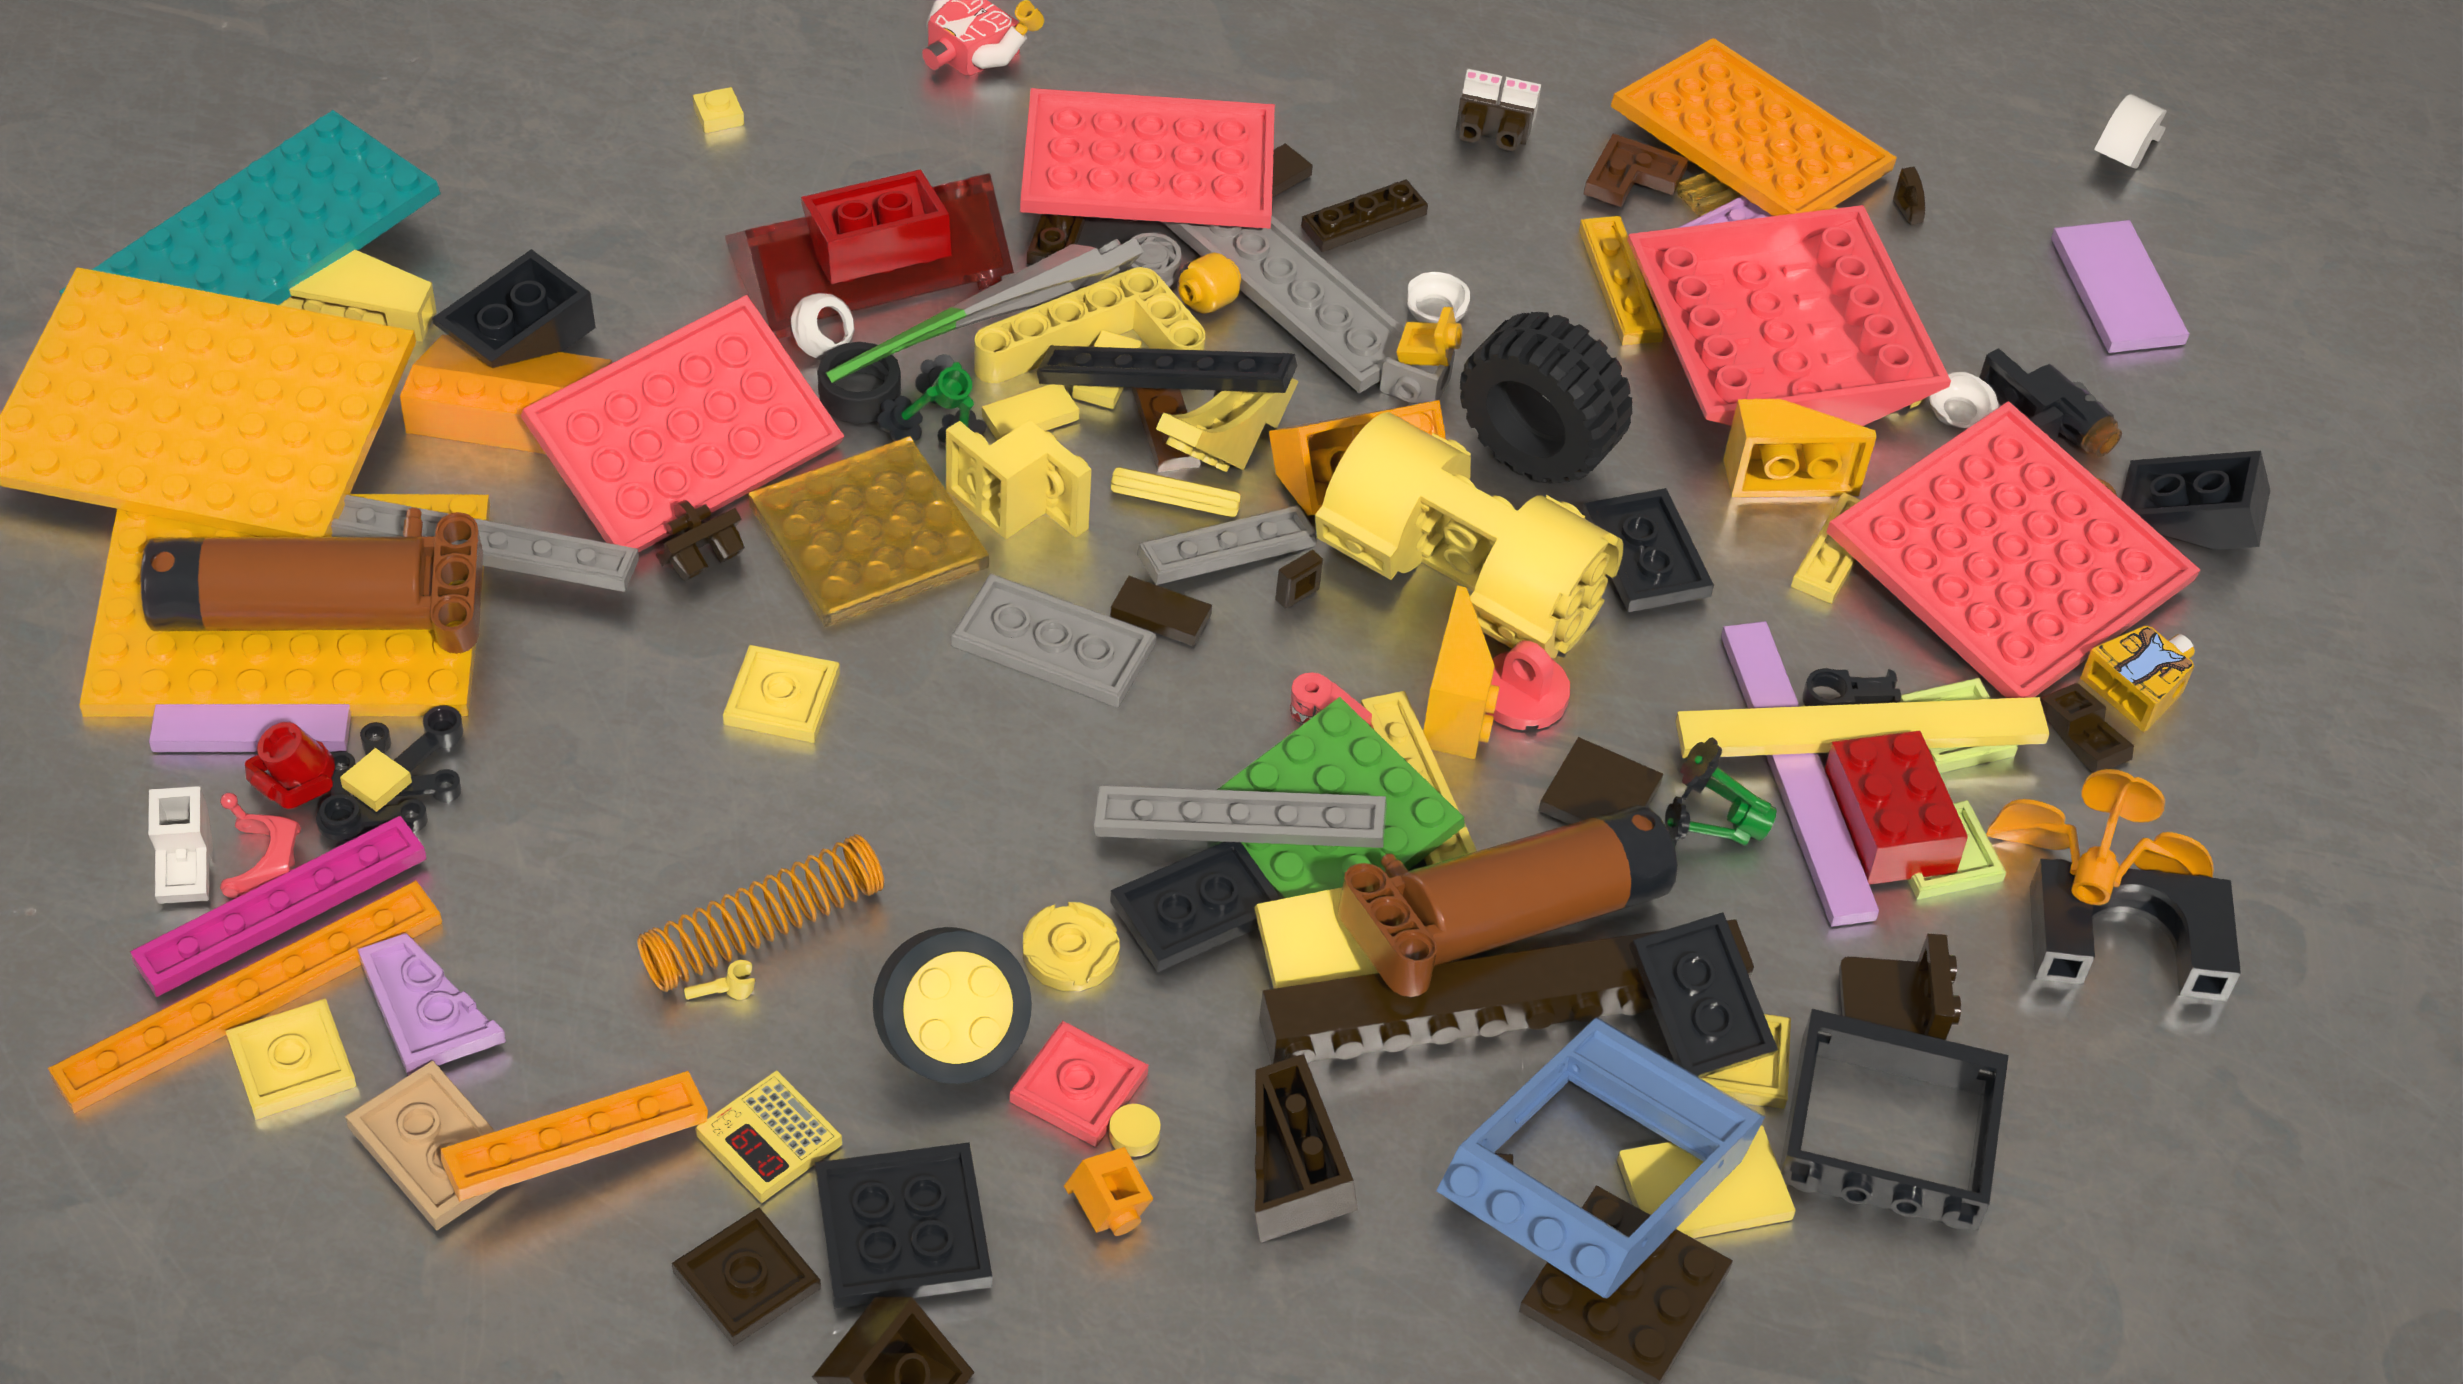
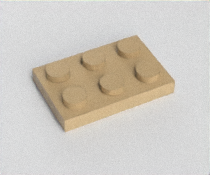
M434 1061L429 1062L345 1116L347 1126L436 1231L499 1190L497 1189L459 1202L441 1162V1148L495 1132V1130Z

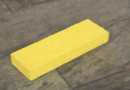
M1844 492L1842 493L1795 573L1791 584L1792 588L1827 603H1833L1857 560L1827 534L1826 531L1831 520L1860 502V499Z

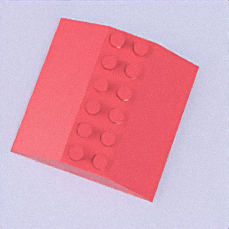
M1864 205L1628 234L1627 241L1706 420L1732 426L1738 399H1783L1860 426H1865L1950 386L1951 380Z

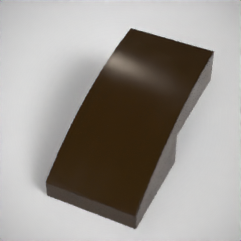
M2074 683L2041 697L2040 701L2043 711L2056 732L2075 756L2093 773L2103 769H2111L2132 760L2134 745L2105 722L2106 706L2080 684Z

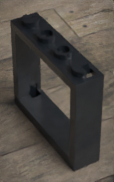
M1812 1009L1802 1037L1780 1171L1785 1184L1803 1192H1819L1840 1197L1852 1204H1869L1893 1210L1902 1216H1918L1943 1222L1952 1228H1968L1978 1231L1990 1205L2009 1055ZM1818 1031L1829 1033L1831 1036L1819 1034ZM1817 1056L1979 1094L1980 1102L1968 1190L1802 1151L1801 1146ZM1980 1070H1984V1071H1989V1072H1991V1073L1988 1074V1073L1979 1072V1071H1980Z

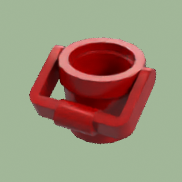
M281 722L266 730L258 742V755L245 761L246 780L251 783V786L268 799L275 801L286 809L298 807L330 791L333 786L331 779L335 769L333 755L322 742L314 740L298 725L291 722Z

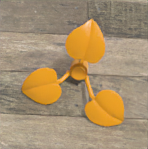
M2115 769L2096 771L2084 781L2082 788L2084 803L2091 809L2107 812L2110 815L2101 846L2089 848L2081 857L2076 827L2071 824H2065V815L2061 810L2041 801L2031 799L2011 801L2001 809L1986 833L1987 837L2024 843L2043 849L2065 850L2070 848L2072 860L2070 873L2075 875L2071 889L2072 894L2078 900L2091 905L2108 903L2113 887L2120 886L2123 875L2133 863L2140 870H2160L2166 873L2192 876L2206 875L2213 878L2214 873L2213 861L2208 850L2193 838L2173 832L2160 833L2155 837L2154 841L2149 838H2142L2119 866L2116 861V855L2109 850L2119 816L2141 823L2157 820L2164 811L2165 798L2162 792L2147 780L2140 777L2134 778L2129 773Z

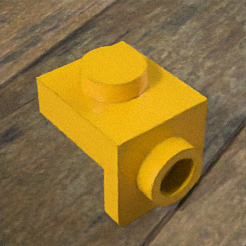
M1443 307L1438 323L1406 322L1396 351L1398 361L1410 365L1449 366L1454 349H1459L1462 343V326L1455 321L1453 307Z

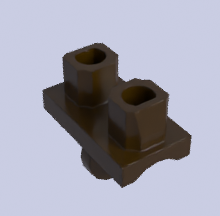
M680 501L674 505L676 518L667 522L666 528L671 535L682 530L684 533L665 542L664 550L658 552L656 557L662 567L671 563L675 571L685 582L701 574L709 567L699 548L710 544L720 563L739 555L745 547L736 529V526L742 519L736 508L702 524V520L711 516L709 507L704 504L694 509L689 501Z

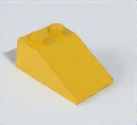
M1738 399L1723 458L1731 497H1839L1843 492L1851 496H1859L1876 441L1875 430L1783 399Z
M1458 585L1430 688L1423 732L1431 750L1475 759L1479 741L1489 742L1494 716L1488 715L1486 712L1494 714L1500 686L1491 685L1495 665L1467 588Z

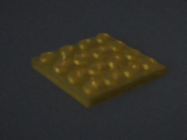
M910 436L748 493L750 508L824 627L989 567V554Z

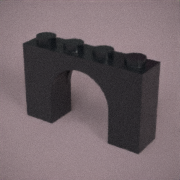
M2040 859L2029 886L2035 979L2083 985L2095 958L2092 920L2106 913L2125 912L2141 916L2153 922L2170 939L2176 956L2179 996L2228 1001L2241 974L2231 880L2211 878L2206 875L2192 876L2166 873L2160 870L2129 868L2123 875L2120 886L2113 887L2108 903L2091 905L2078 900L2072 894L2071 889L2075 875L2070 873L2072 862L2064 859Z

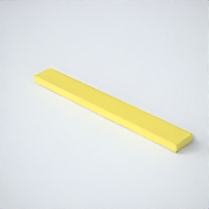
M2040 697L1678 711L1675 720L1682 758H1688L1690 750L1697 743H1705L1711 737L1715 738L1718 741L1717 745L1722 748L1720 757L1829 753L1831 744L1835 741L1921 731L1928 748L2046 744L2050 735Z

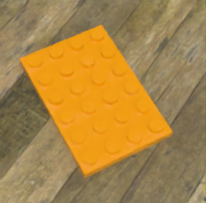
M1715 38L1706 41L1614 93L1611 107L1624 115L1628 120L1636 123L1654 135L1659 141L1667 144L1688 158L1690 162L1697 164L1720 182L1728 185L1772 216L1831 209L1892 171L1897 157Z

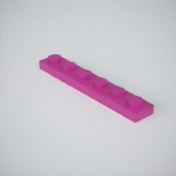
M398 816L130 951L133 963L155 996L158 997L426 860L425 848L403 818Z

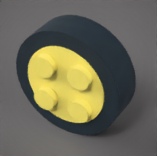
M956 927L935 928L909 938L887 959L878 975L874 988L873 1017L878 1035L886 1049L898 1062L908 1069L937 1082L948 1084L969 1083L996 1072L1017 1052L1030 1024L1032 1010L1031 991L1022 966L1002 944L992 938L967 929Z

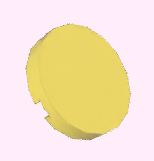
M1068 902V906L1055 908L1054 904L1043 908L1029 920L1023 932V960L1030 974L1043 985L1060 991H1083L1099 985L1113 973L1119 960L1120 951L1119 937L1116 933L1117 929L1112 919L1096 907L1081 902Z

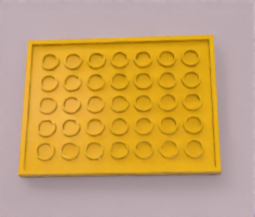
M76 267L0 414V486L261 537H331L332 521L334 518L339 519L344 509V499L346 495L351 493L415 347L416 337L414 330Z
M350 494L351 496L448 514L461 512L475 519L489 521V495ZM117 509L79 703L83 717H153L155 704H349L351 716H424L430 709L445 705L457 709L461 716L469 715L476 644L466 652L458 654L449 653L443 650L437 643L434 630L152 631L146 623L141 598L142 558L144 548L149 539L156 537L261 536ZM483 566V569H482V581H483L484 566ZM456 580L451 582L449 585H460L464 583L465 580ZM452 621L446 626L455 627L462 624L463 621Z

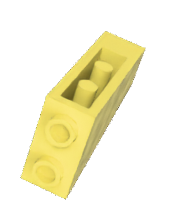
M358 250L350 252L290 288L291 297L279 304L291 308L414 330L416 341L423 342L433 321L432 318L437 312L431 282Z

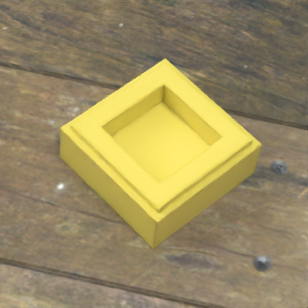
M376 748L340 777L342 788L376 812L412 783L411 774L408 770Z

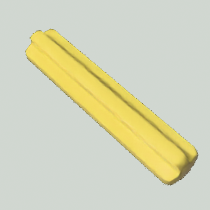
M1123 467L1115 468L1111 479V491L1122 495L1231 518L1236 517L1240 508L1241 494L1237 491Z

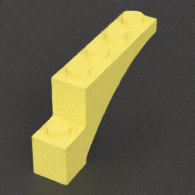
M1292 378L1285 393L1221 391L1209 402L1188 413L1171 415L1163 412L1156 429L1169 435L1166 442L1167 445L1225 472L1228 471L1230 465L1244 470L1264 425L1267 424L1277 429L1299 381Z

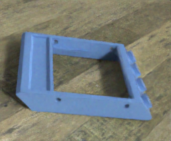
M1595 1018L1459 1146L1436 1191L1603 1298H1609L1742 1162L1765 1116L1602 1019ZM1569 1081L1703 1161L1630 1237L1494 1153Z

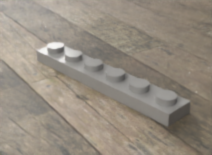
M1099 785L1094 830L1096 837L1383 848L1387 803L1386 796Z

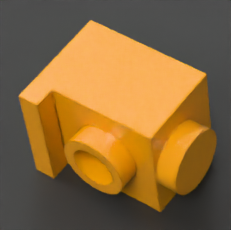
M1125 1147L1083 1159L1064 1184L1068 1194L1074 1193L1096 1233L1111 1229L1114 1236H1120L1130 1232L1141 1223L1140 1216L1153 1200L1150 1191Z

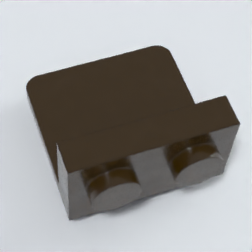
M1928 933L1918 961L1862 957L1843 958L1839 966L1842 1015L1946 1040L1951 1026L1958 1025L1961 1016V999L1959 995H1953L1952 984H1954L1956 979L1957 960L1955 955H1949L1947 935Z

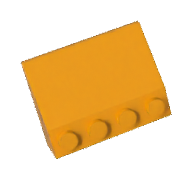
M442 334L412 365L400 394L405 431L415 435L546 454L521 418L522 410L612 364V360L557 352L492 368L449 335Z

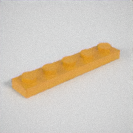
M685 1071L441 1148V1162L460 1202L707 1122L708 1109L689 1071Z

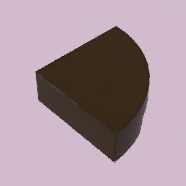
M1915 166L1901 169L1893 200L1910 225L1923 223L1925 217L1924 190Z

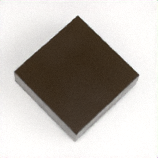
M1311 550L1278 570L1275 600L1286 609L1318 591L1320 588L1323 558L1314 550Z

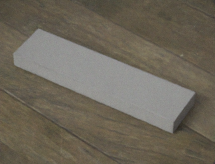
M1299 505L1141 542L1138 546L1137 555L1155 585H1160L1315 547L1317 536Z

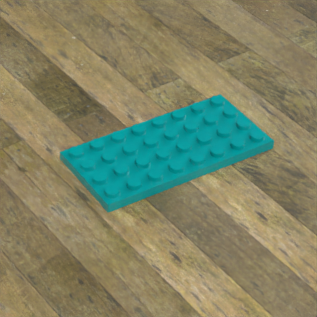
M332 110L293 137L285 140L269 153L252 162L225 182L217 185L201 198L184 207L157 227L149 230L133 243L114 253L110 258L92 270L279 305L291 297L290 288L350 252L360 250L441 193L436 180ZM66 287L59 291L61 296L64 293Z

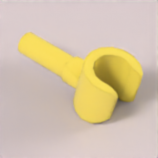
M747 960L734 961L728 967L726 977L715 979L716 981L685 987L686 1000L724 992L736 1000L748 998L753 992L755 978L746 979L751 975L752 963Z

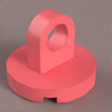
M1522 640L1510 651L1500 653L1492 659L1495 667L1491 685L1500 686L1494 714H1487L1494 716L1496 722L1518 730H1526V726L1538 725V729L1549 727L1562 717L1570 698V681L1564 669L1551 659L1541 646L1531 641Z

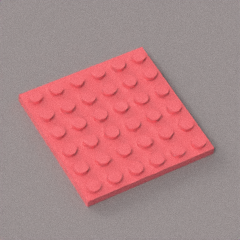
M2009 401L1831 520L1826 531L1827 534L2005 698L2036 697L2088 659L2091 649L2117 638L2195 581L2200 572V569Z

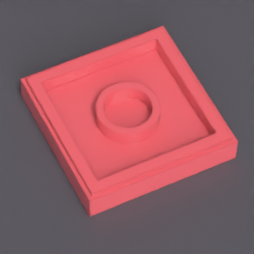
M1062 1020L1010 1091L1009 1102L1097 1147L1109 1130L1110 1119L1113 1113L1120 1107L1127 1105L1147 1077L1149 1065Z

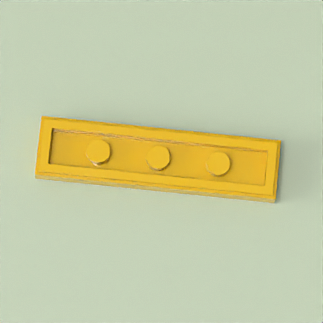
M1621 217L1581 219L1579 232L1621 345L1662 342L1664 329L1644 277L1627 241L1628 235Z

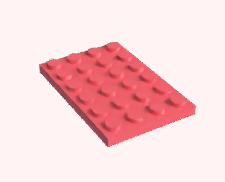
M1031 88L1020 212L1270 229L1272 218L1275 104Z
M748 295L524 408L521 413V418L605 542L637 548L638 553L671 535L666 528V523L676 518L674 512V505L676 503L687 500L694 509L706 504L711 513L839 445L844 438L839 427Z

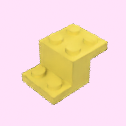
M1029 419L989 445L981 434L973 432L961 421L946 429V491L1004 539H1008L1043 514H1047L1075 538L1089 529L1092 469L1082 457L1075 456L1061 445L1052 433L1044 431Z

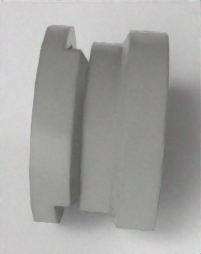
M1142 233L1133 236L1131 239L1136 238L1138 243H1141L1140 246L1144 252L1127 270L1137 267L1151 269L1160 276L1172 291L1176 289L1182 259L1181 248L1176 241L1159 233Z

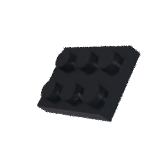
M1667 488L1584 503L1582 515L1585 516L1586 520L1619 537L1623 541L1622 560L1617 575L1612 580L1627 612L1711 597L1714 584Z
M1222 842L1112 889L1110 896L1111 904L1157 972L1258 929L1259 926L1254 907L1260 903L1281 899L1241 842Z
M1723 912L1634 939L1629 944L1674 1063L1702 1078L1771 1056L1778 1050Z

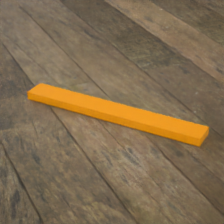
M415 880L49 1067L50 1076L75 1114L226 1036L225 1030L253 1022L361 966L358 949L405 933L413 939L442 924L441 913Z

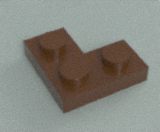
M1612 134L1585 183L1583 194L1622 207L1634 183L1673 195L1686 172L1689 159Z

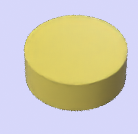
M1128 1104L1120 1107L1113 1113L1110 1119L1109 1139L1115 1149L1125 1147L1128 1154L1132 1157L1150 1153L1159 1142L1161 1127L1159 1117L1151 1108L1145 1105Z

